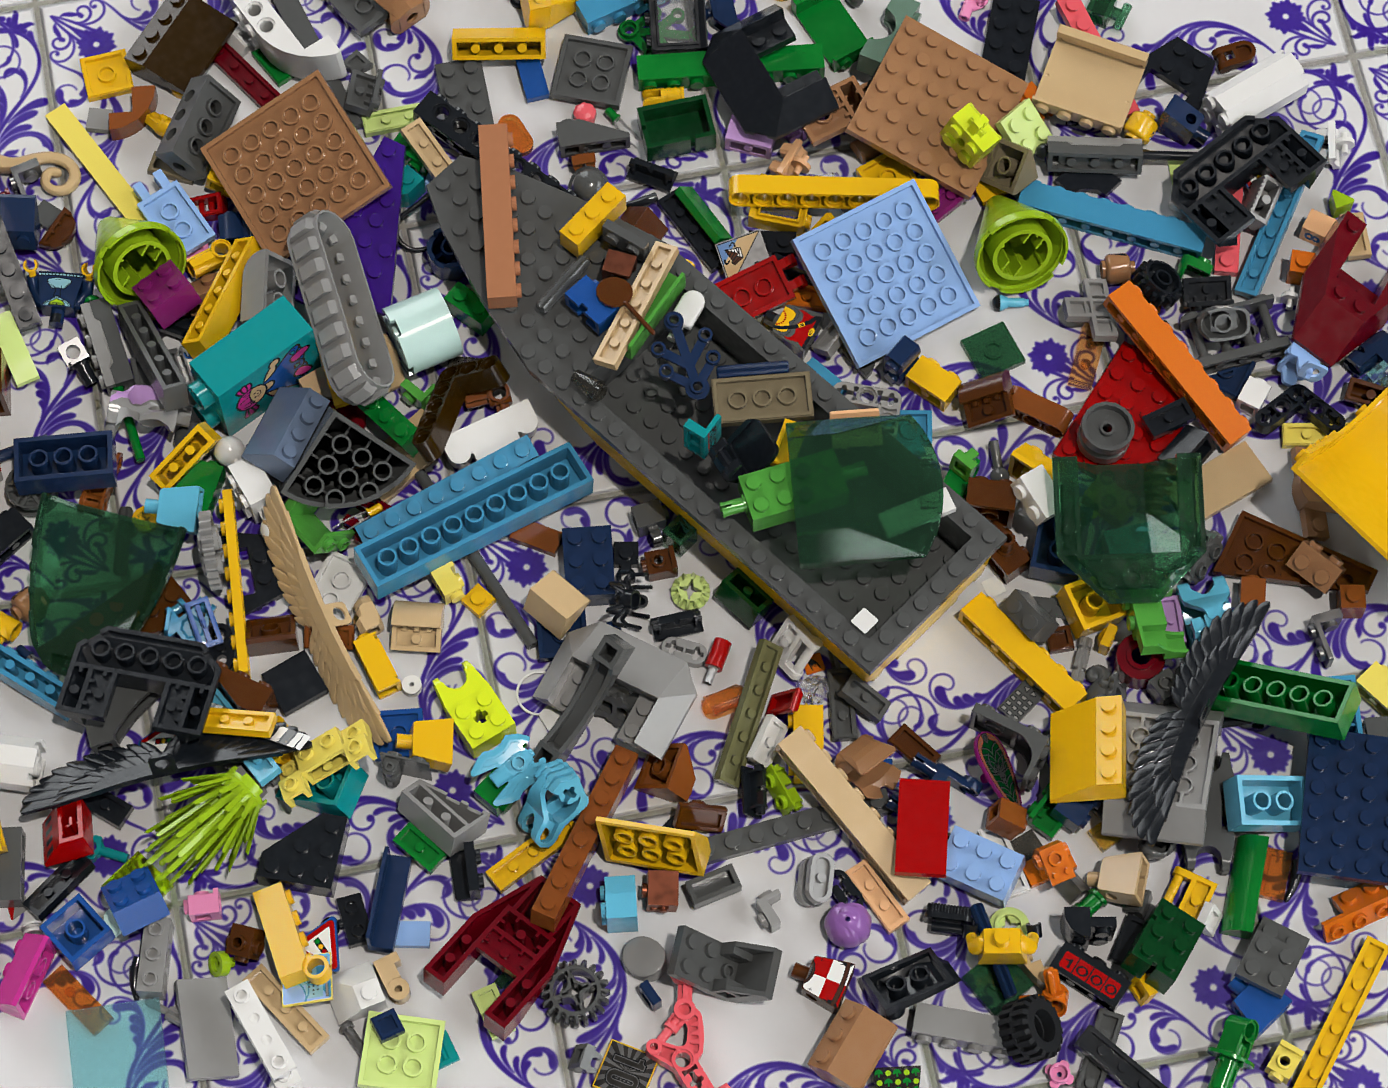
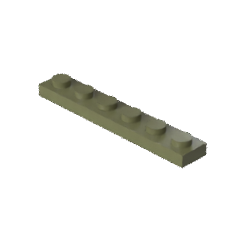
M759 639L714 776L715 780L732 788H739L741 766H746L748 760L746 756L754 742L784 649L766 639Z

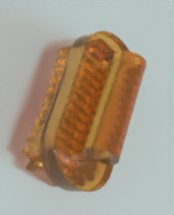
M735 684L719 692L706 695V697L703 696L701 707L705 716L715 720L735 712L743 686Z

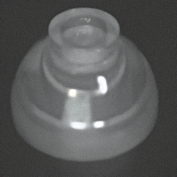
M815 675L807 677L805 680L800 679L797 682L795 688H801L803 693L801 701L804 705H822L828 694V682L825 677Z

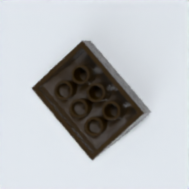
M165 0L124 59L133 75L184 94L190 79L202 76L238 24L202 0Z

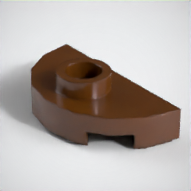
M65 207L62 209L38 243L40 248L56 250L66 246L73 239L76 233V222L68 209Z

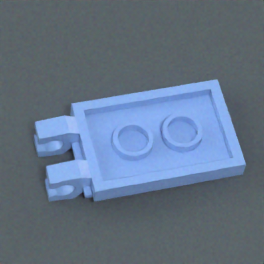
M161 169L152 173L154 181L160 188V190L152 195L149 194L141 181L132 186L134 193L140 200L137 207L146 221L158 222L171 228L183 242L186 256L217 238L215 232L179 182L175 180L170 183Z

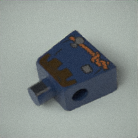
M1177 94L1173 96L1157 121L1158 129L1156 132L1183 146H1186L1191 138L1204 145L1211 134L1200 126L1205 118L1204 115Z

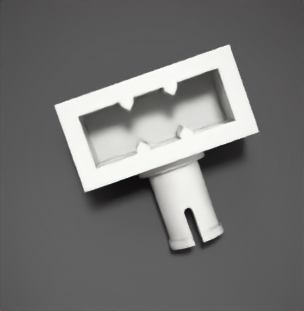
M1042 464L1023 474L1010 485L1015 497L1020 500L1016 505V511L1022 508L1018 514L1021 516L1028 515L1036 526L1056 516L1069 506Z

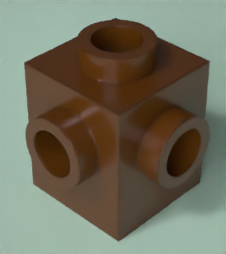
M233 923L231 932L226 938L225 953L234 955L233 960L247 964L249 959L259 961L265 947L264 930Z

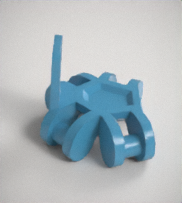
M179 598L176 600L177 604L173 607L168 606L164 609L167 613L164 636L174 637L178 634L181 639L196 641L184 608V603L186 602ZM202 603L200 607L202 613L205 614L204 618L208 627L210 619L205 604ZM212 604L211 607L214 613L217 606ZM193 606L191 609L202 642L206 643L205 634L195 606ZM184 611L185 614L178 618L177 615Z

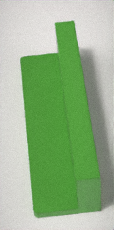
M670 272L668 273L644 318L653 329H655L686 287L685 273L681 272L678 277ZM642 324L628 344L625 357L630 360L633 359L651 334Z

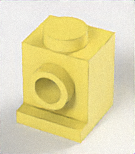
M452 561L430 572L432 583L446 605L451 602L457 603L465 597L462 587L465 586L459 573L455 572V566Z
M1282 1039L1264 1072L1268 1074L1272 1081L1279 1084L1283 1082L1287 1085L1305 1052ZM1280 1059H1283L1284 1061L1288 1062L1289 1065H1282L1280 1063Z

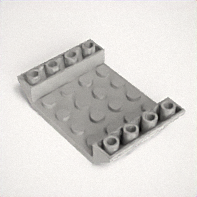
M1124 701L1126 708V798L1131 788L1128 786V782L1136 772L1132 771V766L1138 758V751L1144 746L1142 745L1144 738L1150 735L1149 729L1156 724L1155 719L1159 715L1171 711H1179L1178 707ZM1210 710L1186 763L1167 821L1164 823L1158 836V842L1203 847L1207 826L1206 811L1218 736H1221L1224 712ZM1126 798L1103 801L1102 835L1139 839L1137 827L1135 829L1132 828L1133 815H1128L1131 801L1127 802Z

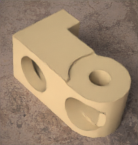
M395 951L374 961L373 965L389 999L394 1004L402 1005L410 999L411 991L408 982L401 978L397 970L402 965Z

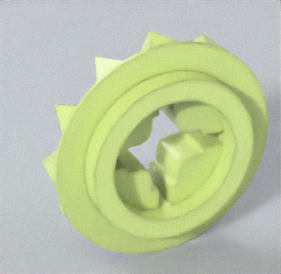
M694 572L692 574L683 573L682 576L674 580L671 587V597L673 602L681 609H700L709 600L710 587L703 576L696 575ZM693 584L694 590L697 592H693L690 599H688L687 591H684V589H688Z
M1005 907L992 915L990 919L992 928H1005L1007 919L1011 926H1017L1016 928H1020L1024 935L1027 936L1026 923H1029V920L1019 909Z

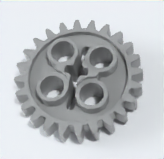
M211 510L198 512L197 545L204 576H207L211 591L221 590L224 588L222 574L225 567L224 551L221 549V536H219L218 526L214 525Z

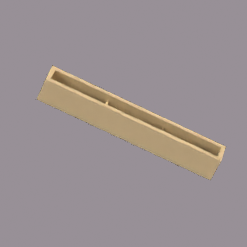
M799 726L779 742L775 750L904 905L907 904L931 883L930 877L894 875L896 833L891 827L884 826L880 821V814L874 807L871 806L869 808L864 802L865 797L857 787L853 788L849 784L847 774L841 768L837 769L834 766L828 751L824 748H819L815 743L816 738L809 729L804 730L802 726Z

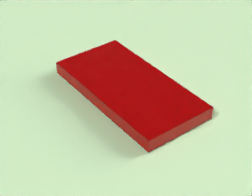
M899 779L894 875L946 878L950 781Z

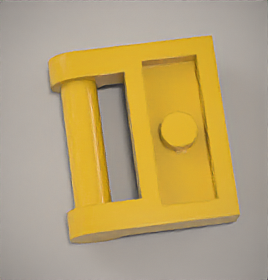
M1176 866L1172 872L1173 878L1163 898L1172 903L1182 881L1189 882L1190 884L1178 908L1197 919L1205 901L1210 902L1218 884Z

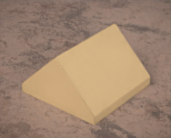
M552 570L530 588L523 609L561 640L591 600L555 570Z

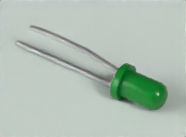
M611 107L606 108L605 114L612 120L613 124H616L619 130L621 129L616 122L620 119L643 143V140L620 118V114H617Z

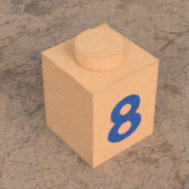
M1311 209L1301 228L1299 238L1320 247L1336 219Z

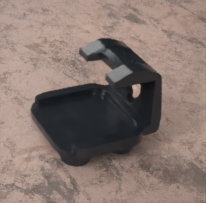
M747 419L729 437L728 441L725 437L719 440L710 449L708 455L726 482L738 483V476L767 468L777 457L779 447L758 419Z

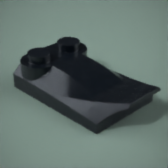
M931 947L862 976L863 985L869 999L880 1015L888 1020L899 1019L904 1015L905 1008L962 981L950 963L937 957Z

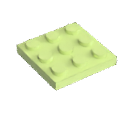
M369 1011L357 1087L436 1088L446 1021L398 1015L405 1033L381 1044L370 1023V1019L384 1012Z

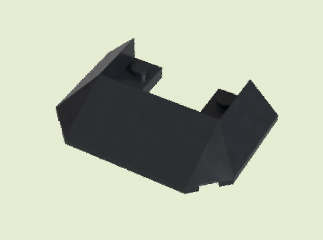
M776 4L713 34L702 61L744 133L765 135L768 139L778 140L839 109L827 78H822L817 70L777 88L761 62L760 58L796 41V36L784 17L783 8Z
M1245 115L1173 171L1171 202L1218 247L1237 245V235L1255 222V216L1233 196L1236 191L1265 169L1290 193L1302 184L1310 189L1327 164V160L1279 116L1255 118V116Z
M107 626L99 630L100 633L88 640L85 638L76 644L55 707L56 712L85 727L87 719L105 722L117 686L162 694L152 724L153 731L177 735L180 744L201 738L222 673L220 666L210 654L205 643Z

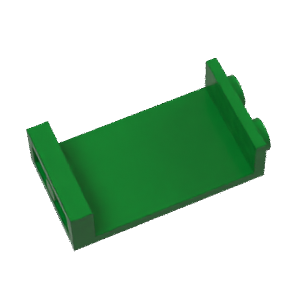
M791 0L792 13L813 43L823 44L824 58L834 73L841 69L845 70L858 61L859 54L868 39H866L840 0Z

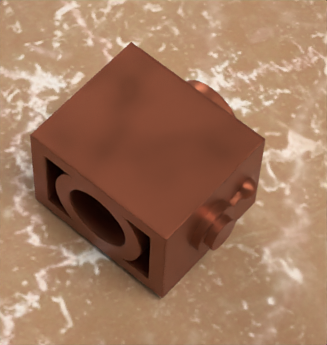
M665 869L648 870L646 883H642L641 898H646V911L659 913L677 911L679 871H666Z

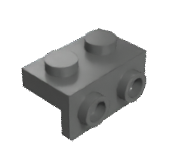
M353 69L343 109L370 118L373 109L378 110L382 97L378 96V93L382 92L385 84V79H382L383 70L378 69L376 76Z
M607 219L602 226L603 240L628 254L637 256V259L645 262L655 240L619 220L613 222Z

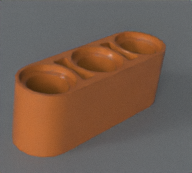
M1012 385L1014 394L1011 396L1016 416H1013V418L1052 436L1063 437L1074 417L1073 413L1069 409L1020 386Z

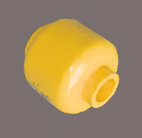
M1148 110L1143 112L1134 111L1123 127L1124 137L1142 139V144H1148L1158 129L1155 115Z

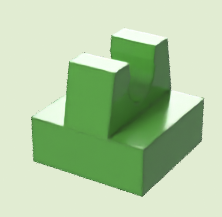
M973 448L969 449L966 453L958 449L952 456L949 468L968 482L969 477H973L978 463H976L975 459L979 456V453Z

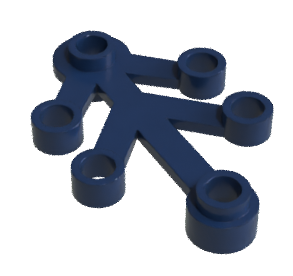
M675 311L669 312L664 318V328L666 331L673 333L680 355L666 349L665 344L660 341L652 344L651 354L655 358H662L685 369L688 378L674 372L670 364L660 366L659 377L662 380H670L684 387L690 399L696 401L703 400L710 391V385L707 380L714 366L719 364L721 355L717 350H709L705 358L706 363L699 375L695 365L706 344L711 342L713 333L707 327L701 328L698 331V340L690 353L682 331L684 323L682 315ZM675 317L678 319V322L673 324L669 319ZM708 333L710 337L703 339L701 334ZM661 347L663 351L661 353H656L654 351V348ZM710 355H715L717 357V360L711 361L708 357ZM664 369H668L671 373L669 375H663L661 371ZM695 384L701 385L702 389L696 391L694 390L693 386Z

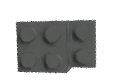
M1263 916L1234 976L1281 999L1310 939Z

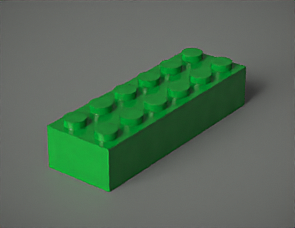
M1239 660V663L1214 702L1211 711L1224 712V717L1344 741L1362 699L1356 682Z

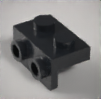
M1231 275L1182 278L1183 307H1190V312L1202 311L1204 306L1234 304L1231 290Z
M473 841L463 842L464 850L458 851L450 857L455 899L457 902L481 899L480 889L485 888L483 873H478L477 865L482 864L480 849H475Z

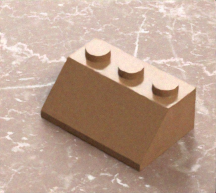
M845 999L807 1064L825 1081L844 1088H864L898 1027L867 1006Z

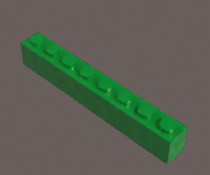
M822 43L787 45L760 58L774 82L790 83L815 70L824 78L825 64ZM706 51L637 55L639 91L681 86L692 89L716 87L702 62Z

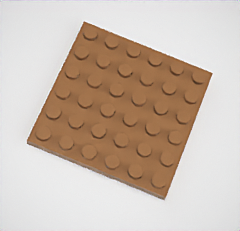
M906 15L850 120L845 133L926 178L937 181L939 185L969 201L987 167L988 155L970 169L959 160L953 148L944 143L940 135L941 130L954 114L971 102L981 115L984 114L990 120L988 123L1002 137L995 124L1019 104L1029 83Z
M318 69L200 148L260 247L268 249L284 258L290 257L287 245L290 228L293 226V222L306 213L316 209L320 211L329 210L336 213L342 220H345L393 188Z

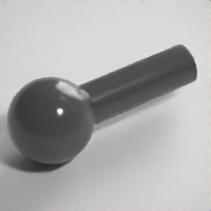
M998 440L989 441L993 464L990 479H1009V472L1003 468Z

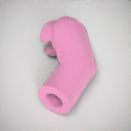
M964 0L958 18L963 22H968L972 12L984 8L988 4V0Z

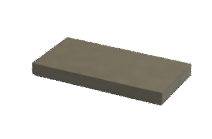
M810 371L711 379L714 417L716 414L721 415V427L740 426L747 419H758L762 424L784 422L785 418L792 421L814 419Z

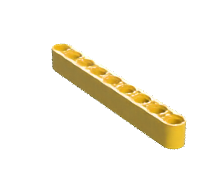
M739 174L731 176L728 180V199L732 205L738 207L854 209L914 178ZM914 179L930 210L937 209L940 205L937 181L933 179Z

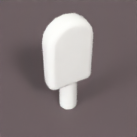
M695 290L683 294L674 309L684 319L683 328L687 330L692 329L705 306V299L700 292ZM672 317L670 318V321L676 324L678 322V319ZM669 333L667 339L675 342L673 333Z

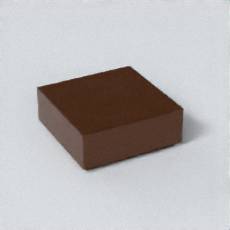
M1069 625L1059 626L1048 638L1047 646L1050 655L1074 651L1075 647Z

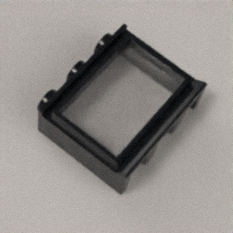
M643 0V4H648V12H644L645 26H649L650 35H646V49H651V55L707 51L705 0Z

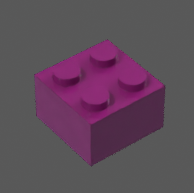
M171 259L160 265L158 269L132 287L144 306L163 329H166L202 302V299Z

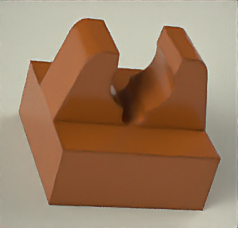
M593 151L570 155L574 171L581 168L583 164L595 167L596 158Z

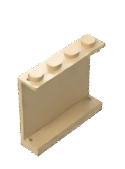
M1060 24L1057 31V39L1036 94L1032 96V103L1040 113H1051L1063 121L1072 120L1078 122L1084 128L1091 129L1093 127L1101 130L1107 136L1116 135L1120 137L1147 66L1149 53Z

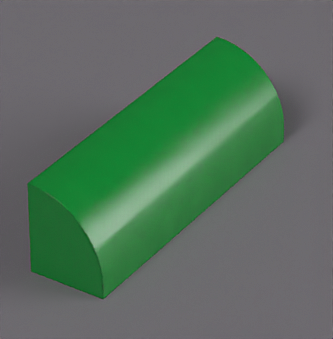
M1245 834L1236 838L1219 934L1250 940L1254 929L1269 842L1268 836Z

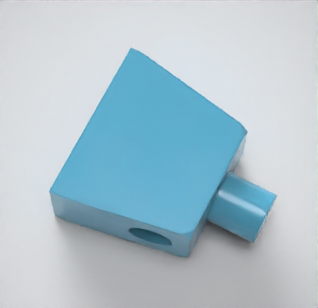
M200 486L160 489L159 500H145L144 512L157 514L156 523L160 526L197 536L199 528L198 512L202 511L204 489Z

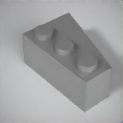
M419 779L402 790L398 811L449 857L464 848L463 842L474 841L486 833L490 813L484 810L481 813L469 807L468 802L464 800L459 802L448 797V792Z

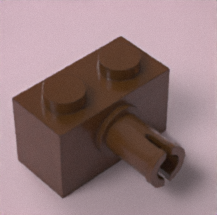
M999 523L996 527L1007 536V541L991 556L988 564L1002 581L1008 584L1029 568L1031 556L1024 546L1020 547L1015 541L1016 538L1009 528H1004Z

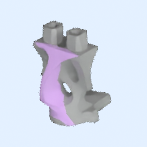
M133 385L126 391L112 390L105 430H112L115 438L121 422L128 416L133 417L146 427L152 428L164 425L170 432L175 431L176 425L189 428L193 404L166 412L152 386Z

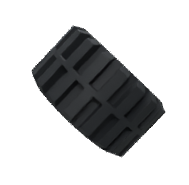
M1033 994L1003 1005L1002 1011L999 1012V1036L1002 1039V1045L1006 1048L1007 1054L1012 1056L1016 1063L1028 1065L1055 1057L1057 1052H1060L1061 1044L1063 1043V1029L1060 1017H1058L1055 1007H1052L1049 1000H1046L1042 995Z

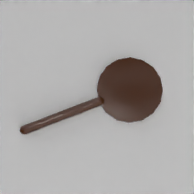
M609 277L603 279L598 284L596 295L601 303L612 308L625 306L652 335L656 334L655 330L629 304L633 296V290L626 280L619 277Z

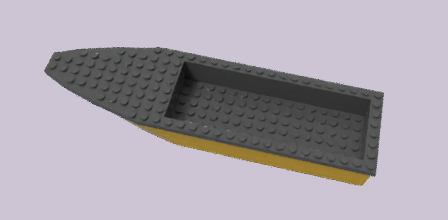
M462 155L455 159L426 185L428 195L443 236L473 290L529 374L556 397L600 448L654 496L659 498L680 519L685 520L686 524L694 528L698 535L734 567L741 569L788 615H795L813 636H817L822 640L824 647L865 682L877 679L884 668L894 659H898L957 601L958 596L982 575L991 556L1007 541V536L882 428V446L834 449L839 465L842 467L860 461L864 462V467L866 466V477L846 482L849 490L848 505L756 532L752 531L745 512L723 518L719 502L739 498L738 483L726 482L709 455L703 459L684 447L683 429L688 419L707 428L714 418L711 379H717V366L787 360L789 363V373L810 371L814 419L795 421L809 426L798 459L832 449L829 419L831 411L857 410L859 408L680 254H678L669 272L676 277L681 272L685 273L686 287L666 314L674 311L685 292L695 290L703 295L705 306L691 330L683 328L682 331L690 353L698 340V331L701 328L707 327L713 333L711 342L706 344L695 365L699 375L706 363L705 358L709 350H717L721 355L719 364L714 366L707 380L710 385L708 396L703 400H692L687 396L684 387L670 380H662L659 377L660 366L670 364L674 372L688 378L685 369L662 358H655L651 354L652 344L660 341L665 344L666 349L680 355L676 342H671L667 339L670 332L664 328L666 314L655 327L656 334H650L632 360L624 356L617 371L596 365L593 357L608 329L601 335H598L586 324L588 318L584 314L578 316L566 305L565 293L547 313L541 312L536 307V302L577 259L575 255L560 245L559 231L587 202L510 169V175H515L516 189L511 190L512 196H516L517 211H513V218L518 219V232L514 233V240L519 239L520 254H515V261H520L521 276H516V283H521L522 298H517L518 307L488 309L480 160ZM619 218L617 219V220L621 221L622 223H624V224L630 226L631 228H633V229H635V230L641 232L642 234H644V235L650 237L651 239H653V240H655V241H659V242H662V243H666V242H664V241H662V240H660V239L654 237L652 234H648V233H646L645 231H643V230H641V229H639V228H637V227H635V226H633V225H631V224H629V223H627V222H625V221H623V220H621V219H619ZM602 234L583 254L590 260V266L573 285L585 275L591 280L595 279L600 283L602 281V267L608 249L626 252L603 240ZM637 259V269L632 271L631 277L629 279L619 278L626 280L632 286L644 262ZM708 333L701 334L703 339L710 337ZM655 347L654 351L656 353H661L663 349L661 347ZM710 355L708 357L711 361L717 360V357L715 355ZM664 369L661 371L663 375H669L671 373L668 369ZM695 384L693 386L694 390L696 391L702 389L701 385ZM783 422L763 424L776 443ZM740 426L721 427V438L719 440L725 437L728 441L729 437ZM942 488H947L956 507V512L888 539L886 538L877 519V514ZM863 608L867 609L878 619V622L867 633H863L851 622Z

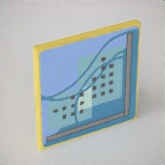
M331 952L314 954L324 956L332 968ZM318 965L314 967L311 974H320L325 966ZM332 976L322 985L312 984L308 980L286 989L281 982L283 1008L333 1000Z

